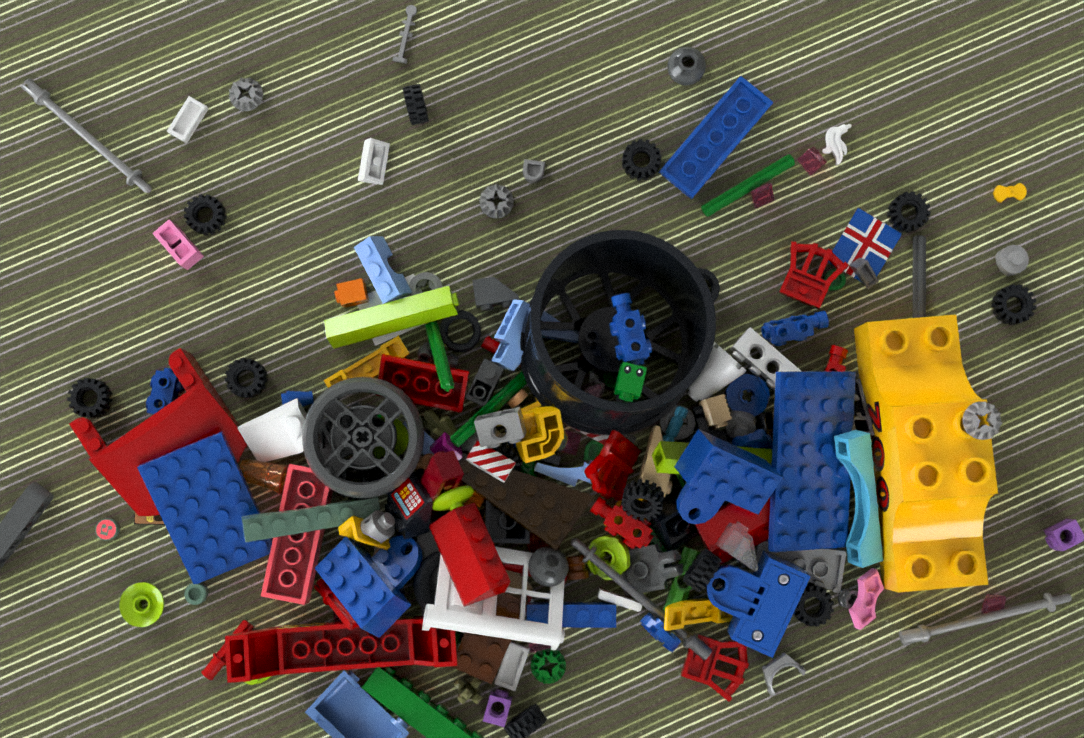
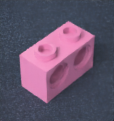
M170 219L152 233L177 263L186 270H189L204 257L178 225Z

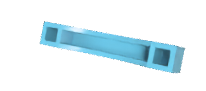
M853 430L834 436L836 458L848 471L855 492L854 520L846 540L848 563L864 568L883 561V547L881 543V527L879 523L870 433Z

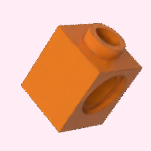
M362 278L336 284L338 290L334 291L337 303H341L344 308L369 303L366 284Z

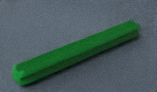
M790 154L784 156L701 207L703 214L709 217L794 166V158Z
M436 320L425 323V328L440 386L445 392H449L450 389L454 388V382Z
M522 371L450 437L451 442L456 447H460L476 432L474 421L477 416L497 412L527 384Z

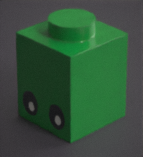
M623 362L619 369L614 394L619 395V399L633 402V399L637 400L641 396L647 367Z

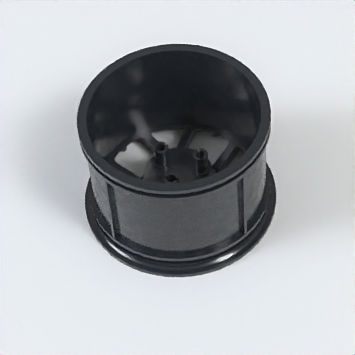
M611 230L591 234L579 239L561 251L542 274L534 296L529 302L531 311L528 316L525 333L521 332L520 348L524 353L521 357L520 366L525 381L534 397L542 407L553 406L560 409L561 419L564 424L577 430L597 435H610L612 430L618 431L621 434L639 431L654 424L668 414L704 369L713 348L716 331V314L710 290L693 262L679 249L658 237L631 230ZM609 273L625 274L640 280V283L630 292L631 301L645 287L650 286L666 300L673 311L670 318L646 333L645 339L650 340L653 354L679 365L673 381L663 394H656L643 384L641 395L648 400L623 402V400L619 399V395H616L614 402L597 398L580 390L586 372L596 368L603 372L612 373L617 381L619 369L623 363L622 359L618 360L615 346L619 345L617 336L613 337L610 331V322H613L612 318L617 314L616 308H613L611 297L615 296L608 276ZM590 274H599L609 307L600 308L589 316L580 318L565 291V287L578 278ZM555 294L558 295L572 322L541 321V316L546 306ZM631 320L625 321L627 327L632 328L634 326ZM677 322L682 338L681 354H677L652 342V338ZM541 330L576 332L579 335L578 343L581 351L578 361L555 366L545 348ZM631 344L633 351H639L638 344ZM577 372L574 385L562 373Z

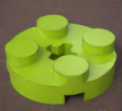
M603 535L590 543L589 549L596 546L595 554L602 560H604L606 552L611 554V563L608 560L604 561L620 575H623L630 567L629 550L619 536ZM588 560L587 565L594 575L597 574L604 580H612Z

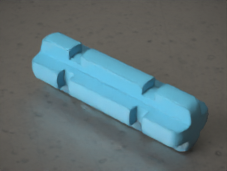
M681 406L676 408L675 416L672 417L666 429V436H663V441H675L674 437H677L684 422L682 420L687 416L688 410Z

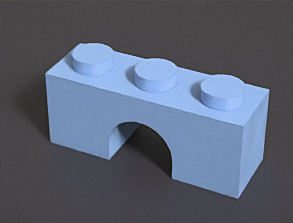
M370 236L354 247L383 304L402 299L412 293L403 274L394 272L389 266L387 258L393 254L383 236Z

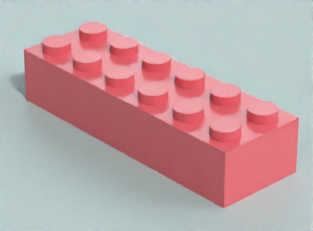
M289 464L279 511L330 504L333 490L325 486L314 475L310 467ZM325 529L273 538L261 592L262 597L302 605L310 602L316 574L315 567L318 565Z

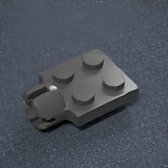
M658 544L634 548V550L628 549L631 564L621 576L641 593L668 588L667 579L678 577L683 573V563L672 565V562L682 558L677 550L661 551ZM623 589L624 596L630 595Z

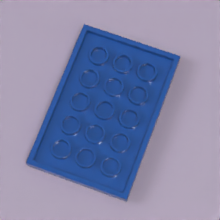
M223 431L145 462L137 467L193 584L201 583L270 554L272 538L245 542L241 516L259 514L260 511Z

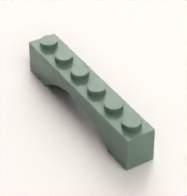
M378 497L353 498L303 509L241 516L245 542H252L339 527L351 516L365 519L374 511H380Z

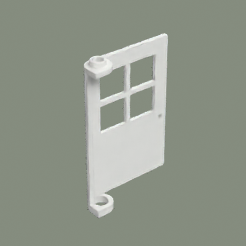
M495 547L502 562L523 566L522 589L508 587L505 591L521 595L519 619L496 616L497 595L464 607L440 553L435 604H426L422 630L429 631L431 627L550 645L551 650H556L559 644L563 643L565 637V630H562L564 581L557 586L550 587V594L527 590L528 563L533 553ZM554 557L546 558V563L550 567L558 565ZM526 596L549 599L548 624L524 620Z

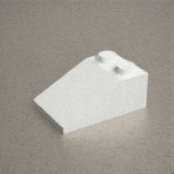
M298 398L239 426L238 430L260 464L303 452L302 431L307 414Z

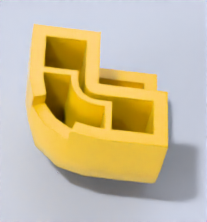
M553 406L532 408L530 411L522 413L527 433L521 442L515 443L521 459L528 463L554 455V452L560 447L562 439H564L560 409Z

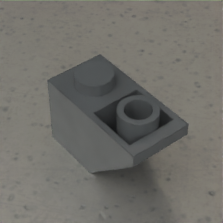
M495 277L472 280L476 307L481 308V311L493 310L494 306L502 305L503 308H509L513 300H519L515 292Z
M484 358L465 398L484 406L494 393L505 369Z

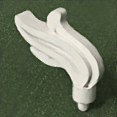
M851 124L831 127L826 133V148L822 152L824 154L832 152L836 160V166L841 163L843 152L844 155L847 154V147L841 140V135L848 132L847 129L851 128Z

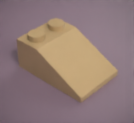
M655 425L651 428L638 479H642L644 483L645 480H650L649 484L655 482L656 487L660 486L662 488L661 491L664 492L665 498V494H670L672 481H669L670 474L656 472L652 453L658 443L663 441L660 426Z

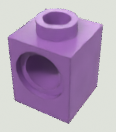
M1065 519L1044 530L1047 536L1045 537L1047 544L1056 551H1065L1084 541V534L1076 519ZM1062 531H1064L1066 535L1064 541L1060 539V534Z
M496 689L495 692H490L483 722L505 727L512 697L508 696V692ZM494 702H501L505 708L501 712H496L493 710L492 704Z

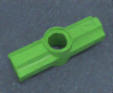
M683 547L682 559L678 562V564L683 563V573L681 575L685 576L689 566L701 552ZM678 577L671 579V586L663 610L672 603L684 601L688 598L691 587L689 585L683 588L679 587L677 584Z

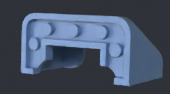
M351 670L348 673L343 671L305 711L332 738H406L409 734L406 730L409 726L400 717L395 720L357 683L360 679Z

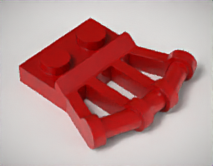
M791 241L790 268L779 293L820 309L830 284L848 268L849 264L846 261L843 263L832 252L833 250L829 248L825 250L818 247L819 244H797V242ZM796 252H809L802 270L797 269ZM814 254L823 258L816 276L806 273ZM829 260L837 270L827 280H823L821 276Z
M611 431L600 454L588 465L584 473L590 479L592 489L600 493L603 498H614L615 500L622 501L628 475L634 472L632 467L637 461L641 450L618 431Z
M698 634V638L713 649L712 653L706 660H702L701 657L689 648L681 676L709 685L730 702L733 693L744 683L745 678H743L745 669L749 667L747 646L736 641H719ZM738 647L739 659L720 654V649ZM717 659L736 665L735 674L716 669ZM712 675L731 680V683L723 690L711 678Z

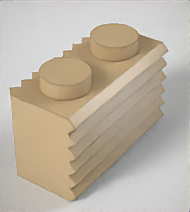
M724 394L702 400L698 403L699 406H702L708 427L711 426L712 430L727 426V421L732 419V416H730L731 412H729L730 408L727 407L726 395Z

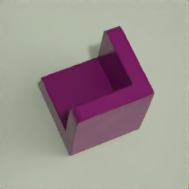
M444 432L430 446V451L434 454L440 451H454L459 461L463 457L461 446L456 447L450 440L451 436Z

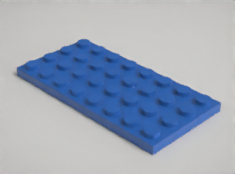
M776 371L772 466L783 478L770 496L768 551L786 552L846 547L851 478L844 465L836 458L834 436L852 431L856 372Z

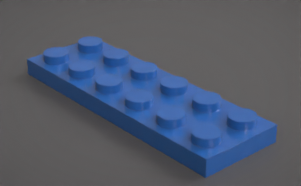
M740 76L661 168L659 173L692 200L771 107L773 101Z

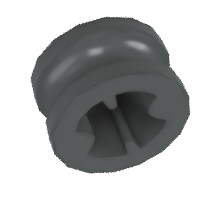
M849 588L842 589L838 595L839 605L850 609L856 601L858 592Z

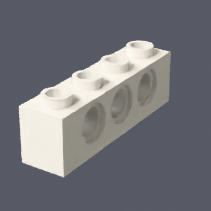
M751 327L730 348L733 351L732 355L739 362L744 361L750 366L748 369L758 377L761 375L766 380L767 386L774 391L776 372L775 374L768 372V363H773L776 366V371H801ZM751 349H757L759 351V359H753L751 357Z

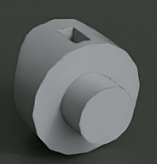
M1018 245L1007 246L997 252L995 256L997 267L1005 276H1013L1026 269L1029 262L1028 253Z
M730 411L732 419L727 421L728 425L726 426V432L730 438L744 436L756 430V419L753 414L743 411Z
M374 511L361 521V531L382 544L394 534L395 519L388 512Z

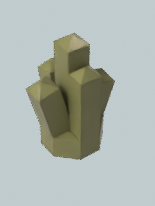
M432 409L425 410L423 415L426 419L425 427L431 432L430 437L434 440H437L444 432L452 436L457 431L447 414H441L438 417Z
M474 676L458 678L453 684L458 689L457 699L462 704L467 700H472L478 704L483 699L480 694L481 681Z

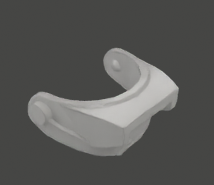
M784 652L781 656L778 655L771 660L767 666L762 667L764 679L768 687L767 691L773 696L776 695L772 688L773 677L780 669L792 666L797 668L802 676L806 672L803 666Z

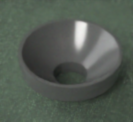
M681 47L675 50L667 64V70L671 79L684 86L699 82L706 69L704 56L693 47ZM684 57H691L694 60V65L692 67H685L682 64V59Z
M546 546L537 549L529 559L528 569L530 575L537 583L546 587H553L564 581L569 570V564L566 556L557 549L555 551L551 547ZM554 557L558 565L550 567L546 563V558Z

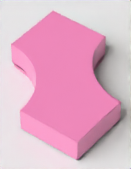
M871 568L857 579L858 595L855 603L849 609L854 627L859 630L876 618V601L879 594L884 590L878 569Z

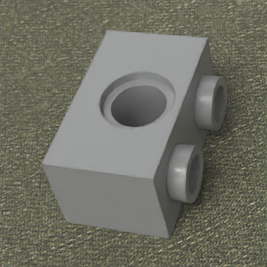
M521 407L479 415L474 421L480 447L495 448L500 446V443L508 441L509 444L522 441V438L527 433ZM503 425L507 432H498L496 426Z

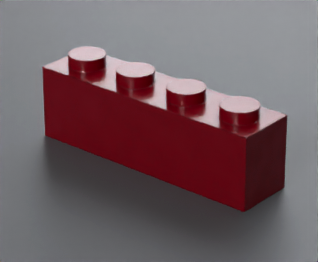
M454 451L435 453L420 481L433 501L441 494L456 488L464 475ZM432 509L431 517L441 515L444 511H434Z

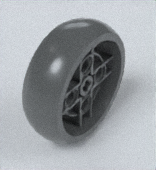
M373 377L349 378L326 389L310 407L302 431L303 451L314 475L331 490L354 498L377 497L399 487L417 467L424 446L423 422L411 398L394 384ZM361 392L374 393L385 397L378 407L371 404H356L347 407L340 401L345 396ZM401 413L405 418L409 436L407 450L403 459L394 452L397 443V431L394 421ZM349 415L353 419V424L349 428H344L341 423L342 418ZM324 416L333 423L330 430V446L333 453L326 460H324L319 446V430ZM375 416H384L385 424L382 427L374 425L373 419ZM360 432H367L369 434L367 436V438H369L367 442L358 441V439L360 438L358 434ZM378 446H382L386 451L382 459H377L374 456V450ZM346 447H350L353 450V457L350 460H345L342 457V451ZM379 467L387 474V476L371 482H355L341 477L348 468L368 471Z

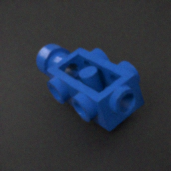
M630 293L613 296L611 300L617 314L612 318L613 322H610V331L612 336H617L619 345L615 346L618 360L622 359L623 362L639 366L644 365V360L650 357L649 353H652L650 340L645 339L644 330L646 329L644 316H640L639 310L631 311L630 304L632 301ZM631 320L634 326L632 328L627 327L625 321ZM631 344H638L639 351H633Z
M823 310L815 312L811 316L803 314L776 321L771 320L770 322L763 323L764 326L761 327L764 339L774 346H781L790 340H806L808 336L814 335L813 328H827L829 320L827 313Z
M164 368V371L156 370L155 375L152 376L150 383L152 391L146 400L147 413L154 415L177 399L179 393L183 392L184 387L171 368ZM164 379H167V384L163 386ZM160 400H162L163 404L160 408H158Z

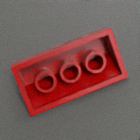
M386 354L381 355L378 378L400 388L411 398L413 403L462 413L469 385V371L450 368L454 388L450 389L449 392H445L440 386L435 364Z
M770 498L759 514L729 502L721 506L719 511L705 523L695 524L704 547L721 558L720 563L723 564L768 540Z
M475 502L455 508L429 525L464 607L506 591L511 581Z

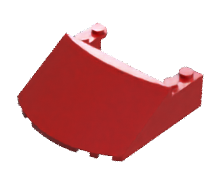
M182 348L177 349L170 355L169 366L186 390V393L109 446L106 445L91 420L80 417L69 423L90 456L88 460L138 516L160 515L137 468L139 465L223 431L237 463L240 462L239 459L244 449L248 446L238 430L239 424L194 356Z

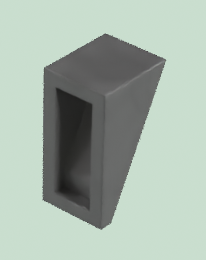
M859 257L849 265L867 289H870L879 282L868 260Z

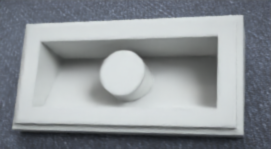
M373 138L365 140L358 181L383 185L390 143Z

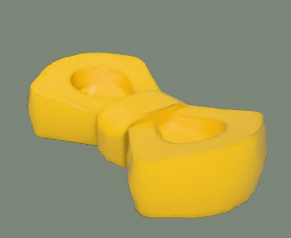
M1022 183L1008 187L997 185L993 196L998 203H1002L1006 198L1011 197L1021 201L1026 196L1027 190Z

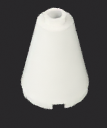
M714 342L704 369L688 387L690 391L687 394L696 402L699 399L701 401L708 399L739 378L747 370L741 367L734 358Z

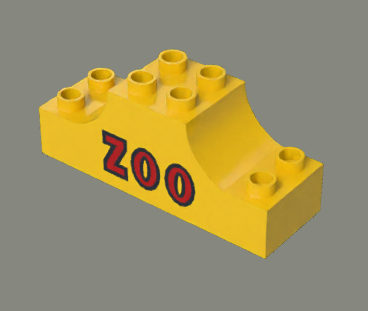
M944 315L866 322L854 329L859 379L861 380L875 433L871 447L881 527V543L883 547V561L880 562L883 587L894 592H910L989 585L983 543V522L990 498L998 494L992 438L986 440L975 439L966 432L963 426V414L967 407L976 402H987V399L977 396L967 379L961 358L957 316ZM988 414L985 416L977 415L980 419L979 427L981 425H988L986 421Z

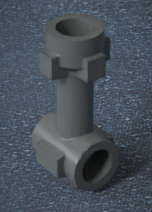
M424 343L420 346L417 353L419 361L429 363L431 359L434 360L430 343ZM452 353L447 356L450 368H456L459 357Z

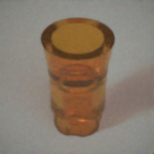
M249 459L241 461L239 468L245 481L270 489L280 495L283 494L289 465L267 463L258 460L252 461Z

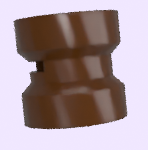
M584 555L566 557L569 564L567 580L589 578V571L586 569L587 562H582Z

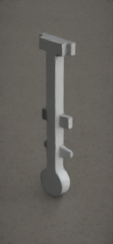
M414 5L406 7L408 16L407 20L402 21L406 25L404 31H400L399 34L403 36L398 57L393 56L392 61L407 64V59L403 58L407 38H412L413 33H409L410 26H415V23L412 22V17L417 14V9Z

